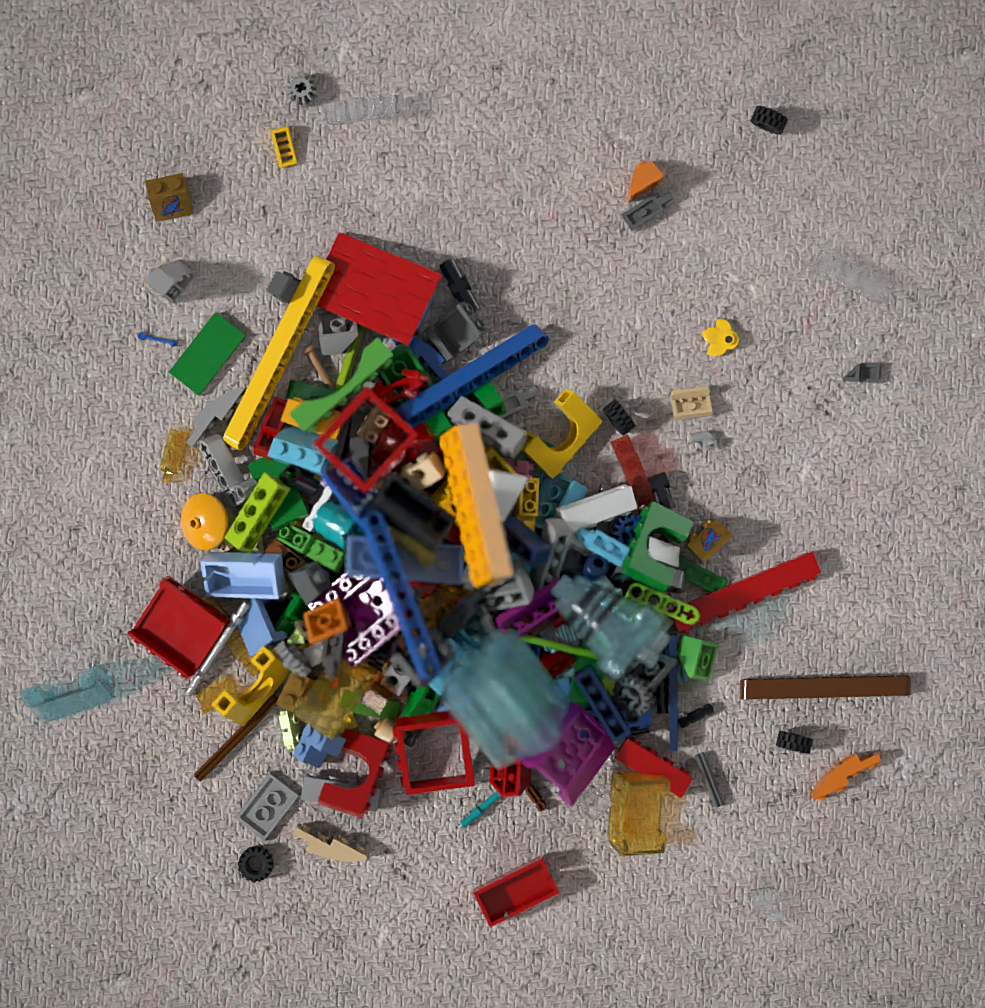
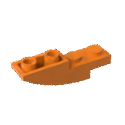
M873 752L859 759L857 754L852 753L843 758L819 779L810 793L811 798L821 801L829 797L828 794L833 791L838 793L845 790V786L849 785L847 776L852 778L859 775L860 770L865 768L869 770L878 766L877 763L881 761L879 754Z

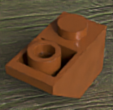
M276 538L273 539L263 553L281 554L283 569L288 573L306 562L294 550Z

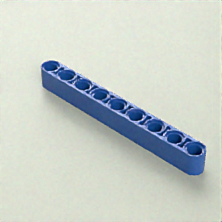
M536 324L527 327L419 393L413 399L400 405L397 409V415L411 428L416 427L458 401L461 396L468 395L544 348L549 342L548 335Z
M370 512L362 519V528L417 673L422 680L434 679L440 674V666L388 529L379 512ZM370 517L375 519L376 526L370 525ZM376 536H380L383 539V545H379L376 542ZM384 554L390 557L389 564L384 562ZM390 573H394L397 576V582H393L390 579ZM398 591L404 594L403 601L397 598ZM405 610H408L411 613L410 620L405 618ZM412 628L418 631V638H414L411 635ZM419 647L425 650L426 654L424 657L419 655ZM426 666L432 668L433 673L431 676L426 673Z

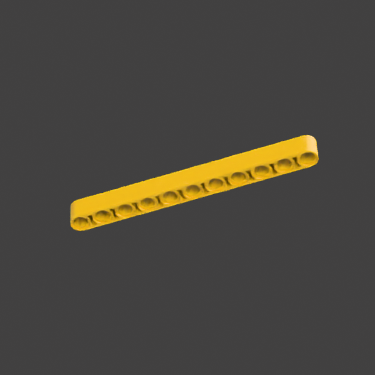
M317 255L310 261L224 433L223 440L226 444L239 451H242L247 446L334 272V263Z

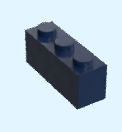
M516 516L507 517L504 521H501L508 549L530 567L548 563L553 550L550 544Z

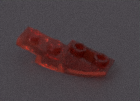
M625 435L610 443L625 477V482L628 486L632 487L637 511L640 513L645 505L648 506L651 502H655L639 456L633 447L629 435Z

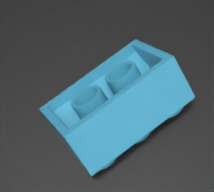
M288 424L274 437L267 455L274 461L286 465L293 464L301 470L319 476L327 472L332 464L312 446L319 438V434L310 432L305 434L302 429ZM329 438L324 446L335 456L340 442Z
M558 474L553 479L546 475L539 489L538 517H535V526L543 530L546 519L557 518L556 508L584 499L589 488L561 474Z

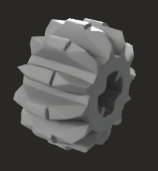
M297 73V79L291 76L290 80L292 83H286V87L289 89L285 92L286 95H291L289 97L291 102L296 100L295 104L297 106L300 105L301 101L304 106H307L306 100L312 103L314 100L311 96L318 95L315 91L318 85L314 83L313 77L308 79L307 73L303 75V78H301L300 73ZM302 86H304L305 90H302L301 93H299L298 88L301 89Z

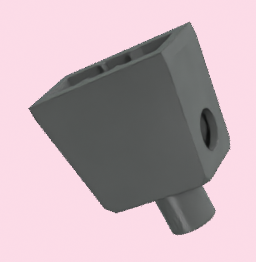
M318 562L302 564L287 574L306 605L312 603L332 586L329 580V573L322 569Z

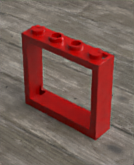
M366 386L312 446L365 493L367 490L371 492L378 485L375 481L380 476L384 478L391 471L389 466L393 462L397 464L405 456L402 452L407 447L411 449L418 442L415 438L419 434ZM369 398L401 427L409 437L366 483H363L324 444L356 409Z
M465 709L395 718V726H392L393 737H397L398 740L395 743L396 754H400V759L397 760L398 770L403 773V776L400 777L401 788H405L406 795L475 786ZM458 724L465 775L410 782L403 731Z

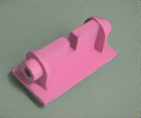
M502 457L519 476L531 478L537 475L532 473L536 466L532 461L518 460L517 466H515V459Z

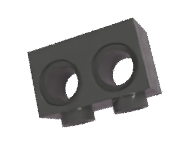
M407 649L405 651L402 650L400 654H405ZM396 651L390 659L392 662L391 666L388 665L382 672L384 677L380 683L399 696L407 688L411 679L393 659L398 654Z

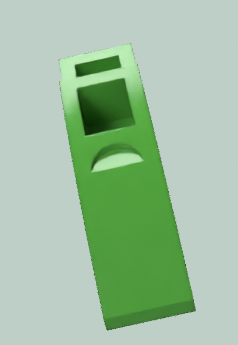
M291 524L280 528L275 537L336 572L339 571L347 557L346 554Z

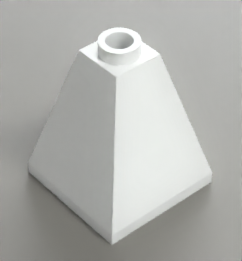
M489 471L500 521H504L527 482V477Z

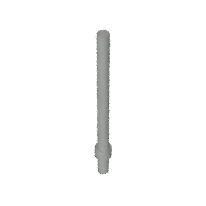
M244 601L238 611L233 613L230 618L231 622L185 692L186 695L190 697L193 695L237 625L242 623L244 614L250 607L249 602Z

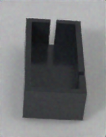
M394 474L390 476L367 509L368 513L379 512L388 527L430 556H432L457 520L456 517L444 509L434 519L433 515L439 508V505Z

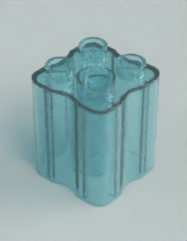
M502 630L494 631L485 638L483 645L472 647L470 644H465L455 651L457 655L452 660L453 664L450 673L442 681L444 689L440 699L495 768L510 765L526 755L545 751L557 743L562 730L561 720L567 712L569 699L515 630L503 633Z

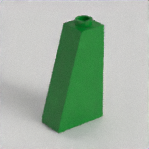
M595 635L586 644L581 639L579 647L604 653L603 661L577 655L566 699L581 706L584 710H586L589 702L575 681L574 672L591 663L601 680H603L620 651Z

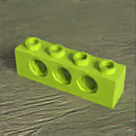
M264 473L224 538L238 550L251 553L291 488L278 477Z

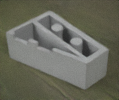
M180 260L157 266L156 269H151L146 275L147 279L145 282L161 296L173 303L196 276V273Z
M521 559L511 564L512 576L495 585L485 586L484 589L480 590L486 595L479 603L480 605L485 604L488 611H494L531 603L535 590Z

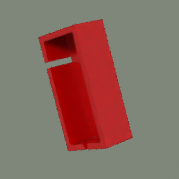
M542 855L473 889V895L490 928L506 920L505 912L511 918L559 894V888L552 874H550Z

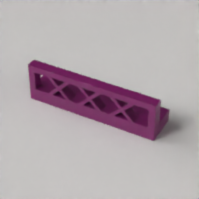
M558 577L535 592L530 604L512 607L496 617L497 628L510 643H513L562 611L565 607L574 603L570 595L564 590L562 579ZM559 595L566 599L562 604L554 603V599ZM542 606L550 607L548 613H538L539 608ZM527 616L535 617L534 622L531 624L523 623V619ZM511 626L519 627L518 632L512 636L507 631Z

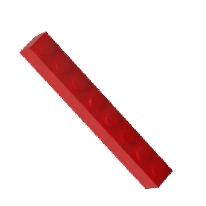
M809 551L716 590V592L708 593L686 602L685 604L694 607L700 613V619L694 625L686 624L675 618L672 619L677 631H682L684 634L694 630L693 626L697 624L704 626L711 623V619L716 616L719 619L728 616V611L736 609L737 612L747 608L746 604L750 602L757 604L764 601V597L771 594L772 597L783 593L782 589L789 587V589L800 586L799 582L807 580V582L813 581L818 578L817 575L821 573L814 553ZM678 606L669 609V612L675 613L678 609ZM683 606L681 614L686 615L688 617V621H690L691 618L694 619L695 615L693 614V611H691V613H687L683 610L685 608Z

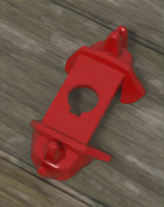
M402 370V374L407 376L405 379L387 386H382V380L379 379L370 390L387 405L406 396L413 399L419 394L418 390L420 388H426L425 382H430L427 376L420 374L418 370ZM396 387H404L400 394H393V390ZM369 398L366 399L368 405H376Z

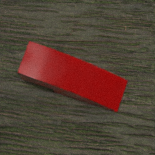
M274 397L253 446V454L269 460L272 459L267 455L274 437L286 425L281 419L287 400Z

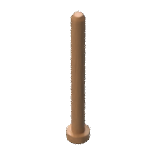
M312 344L302 350L303 353L308 354L325 386L328 389L337 391L314 351L316 349L315 345ZM346 405L342 407L341 413L347 408Z

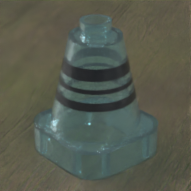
M565 574L551 591L558 598L554 606L599 659L600 663L597 667L615 681L666 617L648 602L643 606L580 575H577L572 580Z

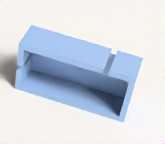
M209 552L201 560L203 577H207L204 580L206 597L279 599L286 590L281 554L265 553L262 556L261 553Z

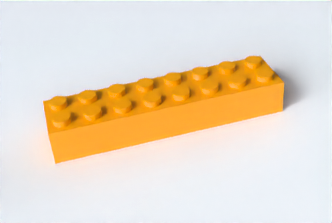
M478 423L460 424L440 437V447L445 458L444 465L447 468L448 482L452 489L453 504L456 507L457 522L462 533L461 540L466 551L465 557L469 564L470 579L473 582L474 588L491 586L512 576L513 573L489 477Z

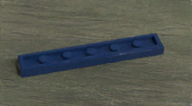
M671 633L669 635V657L677 660V663L669 672L671 751H678V633Z

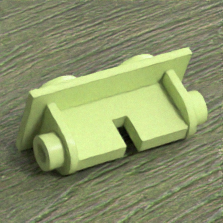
M287 710L280 711L281 729L288 728V732L282 733L284 746H287V749H295L302 736L299 714Z

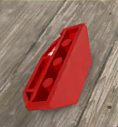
M526 721L507 722L492 746L489 782L502 798L520 797L531 783L532 768L528 769L514 756L530 735Z

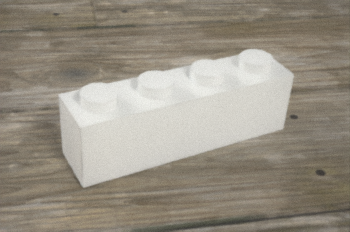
M623 484L558 507L555 510L557 518H563L574 531L573 534L578 533L581 527L592 528L597 526V522H608L613 520L614 516L628 515L637 506L632 487Z

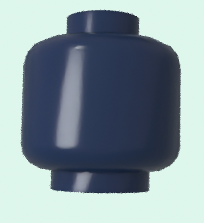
M598 554L590 555L583 566L584 576L593 582L603 580L610 568L609 561Z

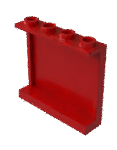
M168 575L158 584L160 587L134 628L128 631L127 634L135 643L147 648L146 650L150 654L162 659L165 665L177 670L180 676L189 679L196 674L231 620Z

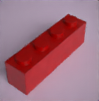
M625 737L614 755L615 759L679 798H682L693 780L690 776L691 772L682 766L680 769L673 766L674 762L665 756L663 759L658 757V752L648 746L645 749L640 746L642 742L636 738L631 737L629 739Z

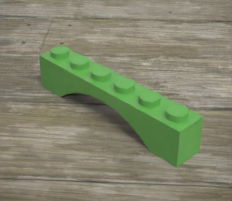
M376 338L363 350L361 362L356 373L342 389L322 399L303 401L289 413L290 417L305 434L308 432L313 433L319 428V423L322 420H328L334 415L333 411L337 407L342 408L349 402L348 398L351 395L360 393L366 382L375 380L380 370L389 368L393 364V354L379 338Z

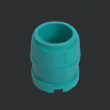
M327 501L316 511L313 519L315 530L324 536L326 540L338 544L343 550L347 551L348 536H365L362 533L363 530L343 505L335 501Z

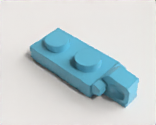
M581 527L576 535V538L584 542L583 545L619 567H621L626 555L630 551V548L599 530L594 531L591 529V531H588Z

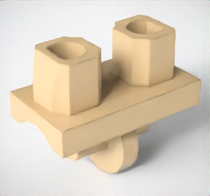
M376 405L365 416V420L357 432V436L373 444L390 419Z

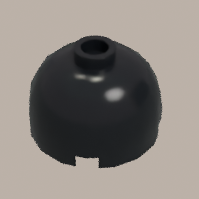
M567 550L559 575L563 582L570 583V580H578L584 576L583 566L587 559L586 556L579 553L576 556L571 554L572 551Z

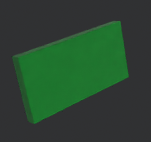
M215 312L173 365L169 373L200 396L246 335Z
M261 458L247 464L252 478L257 483L264 473L279 478L280 472L288 466L266 458ZM286 472L287 476L293 479L292 473ZM288 486L291 489L270 521L273 531L309 516L298 489Z

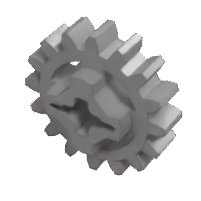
M283 640L276 646L275 649L280 654L279 659L282 661V664L293 674L297 672L302 677H306L311 672L310 665L306 663L308 659L301 649L297 648L294 644H287Z

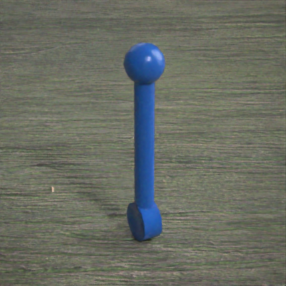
M143 332L138 333L140 340L149 339L170 344L172 347L177 345V341L174 339L166 340L148 336Z

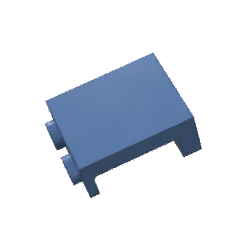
M252 598L242 623L237 625L250 657H253L262 646L272 650L282 640L287 638L284 631L275 632L264 607L270 599Z

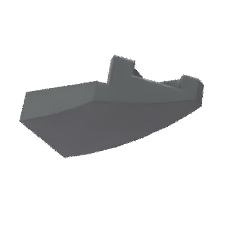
M857 364L854 369L843 377L842 381L879 383L880 364Z

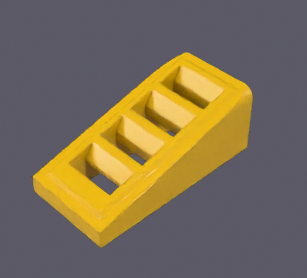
M289 126L270 130L279 168L298 164ZM286 132L287 136L276 139L275 135ZM288 140L289 144L281 146L277 145L278 142ZM282 149H291L290 152L280 154L279 150ZM292 155L293 159L290 160H281L282 157Z

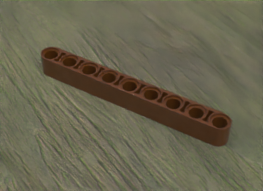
M911 676L740 679V699L745 700L911 695Z

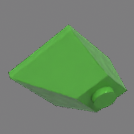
M682 635L678 642L677 654L690 678L709 681L719 644Z

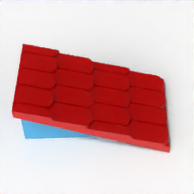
M339 232L326 260L334 263L335 269L317 306L409 346L414 333H419L434 302V291L442 274Z

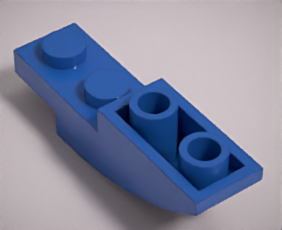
M413 336L409 347L418 359L423 358L421 363L427 370L432 369L436 373L434 378L438 382L446 378L448 374L441 367L446 362L445 359L430 345ZM390 338L396 344V346L402 344L401 342H398Z

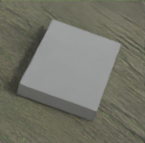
M270 772L236 815L235 819L266 841L300 797V794Z

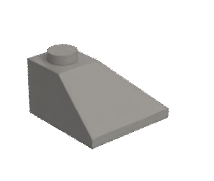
M331 312L318 314L322 354L333 355L342 353L358 336L357 323Z

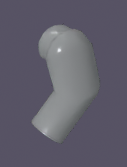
M709 431L690 434L692 443L702 441L710 449H715L718 446V439Z

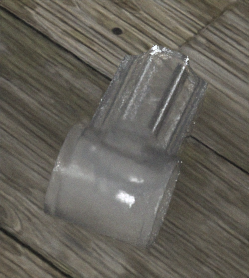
M657 628L635 659L649 669H652L671 637Z

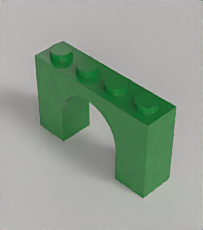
M490 381L464 396V398L498 417L506 413L504 400ZM455 403L422 422L438 447L440 446V437L452 429L445 414Z
M653 501L648 506L645 505L640 513L642 518L636 524L634 529L636 534L628 544L630 551L624 559L621 573L662 593L669 588L675 570L657 562L651 557L646 545L647 537L649 534L657 533L680 544L688 538L693 521Z

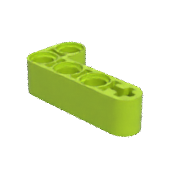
M638 583L630 585L620 607L622 616L630 620L638 616L642 605L689 625L696 624L700 619V613L694 607ZM639 587L642 589V595L635 598L633 590ZM654 595L660 597V602L657 605H651L650 599ZM676 603L678 605L675 613H669V604ZM628 605L634 606L635 610L632 615H626L625 608ZM683 606L685 607L683 609L685 612L691 613V611H693V614L695 615L694 619L691 618L690 621H688V617L684 614H681Z

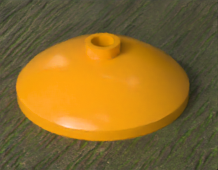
M198 493L191 496L184 504L181 513V526L186 539L193 547L203 551L213 550L220 546L225 539L224 537L228 531V517L219 499L209 493Z

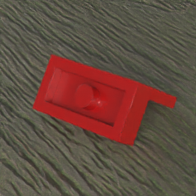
M545 648L540 650L539 659H528L544 684L576 662L568 652L559 651L551 654L550 651L546 652Z

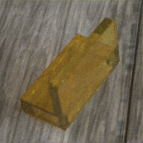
M228 674L195 693L202 705L200 709L203 714L214 709L211 704L224 690L235 695L239 694Z

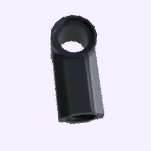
M293 464L286 466L279 474V479L287 486H292L309 496H313L319 485L317 479L300 471L299 467ZM286 472L292 473L293 479H290Z
M662 472L647 477V483L651 494L654 495L655 502L669 510L675 508L666 473Z

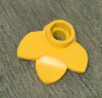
M717 319L716 327L707 328L702 332L703 338L710 344L707 350V354L710 356H722L727 350H732L739 344L738 334L732 331L731 324L723 319ZM729 336L733 339L731 343L726 342V338Z

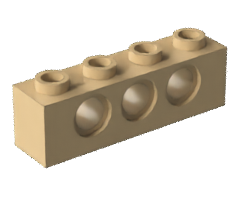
M435 452L429 455L425 453L417 458L416 463L412 464V462H409L403 466L401 472L397 473V471H394L388 475L387 480L394 474L403 481V478L407 479L411 487L420 491L441 479L447 470ZM418 469L422 470L425 475L421 474ZM382 480L377 481L378 485L375 489L378 493L387 480L384 482Z

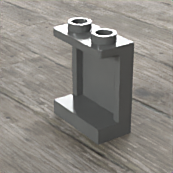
M465 301L457 304L447 315L424 330L446 361L454 359L487 333L484 323L477 319L473 308Z
M424 625L441 673L457 654L453 651V645L441 637L442 633L437 627ZM419 647L418 653L421 657H424L426 652L422 647ZM409 649L405 654L398 653L393 658L416 687L427 688L434 680L425 681L419 677ZM426 666L425 671L431 676L433 673L432 668Z

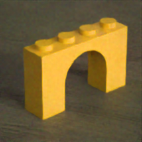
M567 388L554 401L556 406L569 420L570 430L565 441L559 446L549 448L537 435L528 431L526 433V443L520 450L532 463H535L536 467L543 474L552 479L561 472L565 464L574 457V454L580 447L585 445L590 435L596 432L599 425L603 422L574 391Z
M262 646L250 660L261 671L256 682L241 694L235 695L224 690L211 705L223 717L245 726L288 677L291 671L282 664L279 654Z

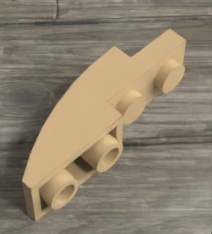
M305 824L297 825L292 833L309 843L306 848L307 851L324 858L337 861H364L369 855L364 847L360 845L355 847L349 843V839L341 835L339 837L335 836L333 841L330 842L327 836L311 832L312 828Z

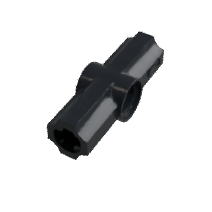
M454 258L444 261L439 267L448 282L447 285L455 299L457 298L459 303L465 301L470 304L475 313L480 309V306L471 291L472 288L465 275H462Z

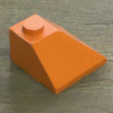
M644 160L635 166L636 169L633 172L626 199L628 202L662 182L664 175L651 160L647 163Z
M339 598L304 613L311 645L342 632L352 625L349 611Z

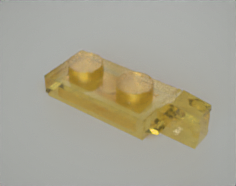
M174 429L169 430L160 464V471H164L163 482L171 483L173 475H178L189 433Z
M393 526L389 529L388 532L392 543L400 545V549L406 554L410 555L411 553L414 555L418 563L430 567L435 562L436 556L408 535L402 534Z

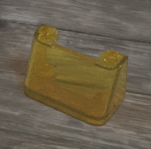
M343 657L341 667H337L336 678H328L325 668L304 698L300 696L294 706L297 709L294 715L330 740H333L378 675L379 671L362 663L351 668Z
M622 771L612 773L608 838L611 846L620 856L664 853L667 837L660 829L662 796L667 795L671 787L670 781L665 776Z

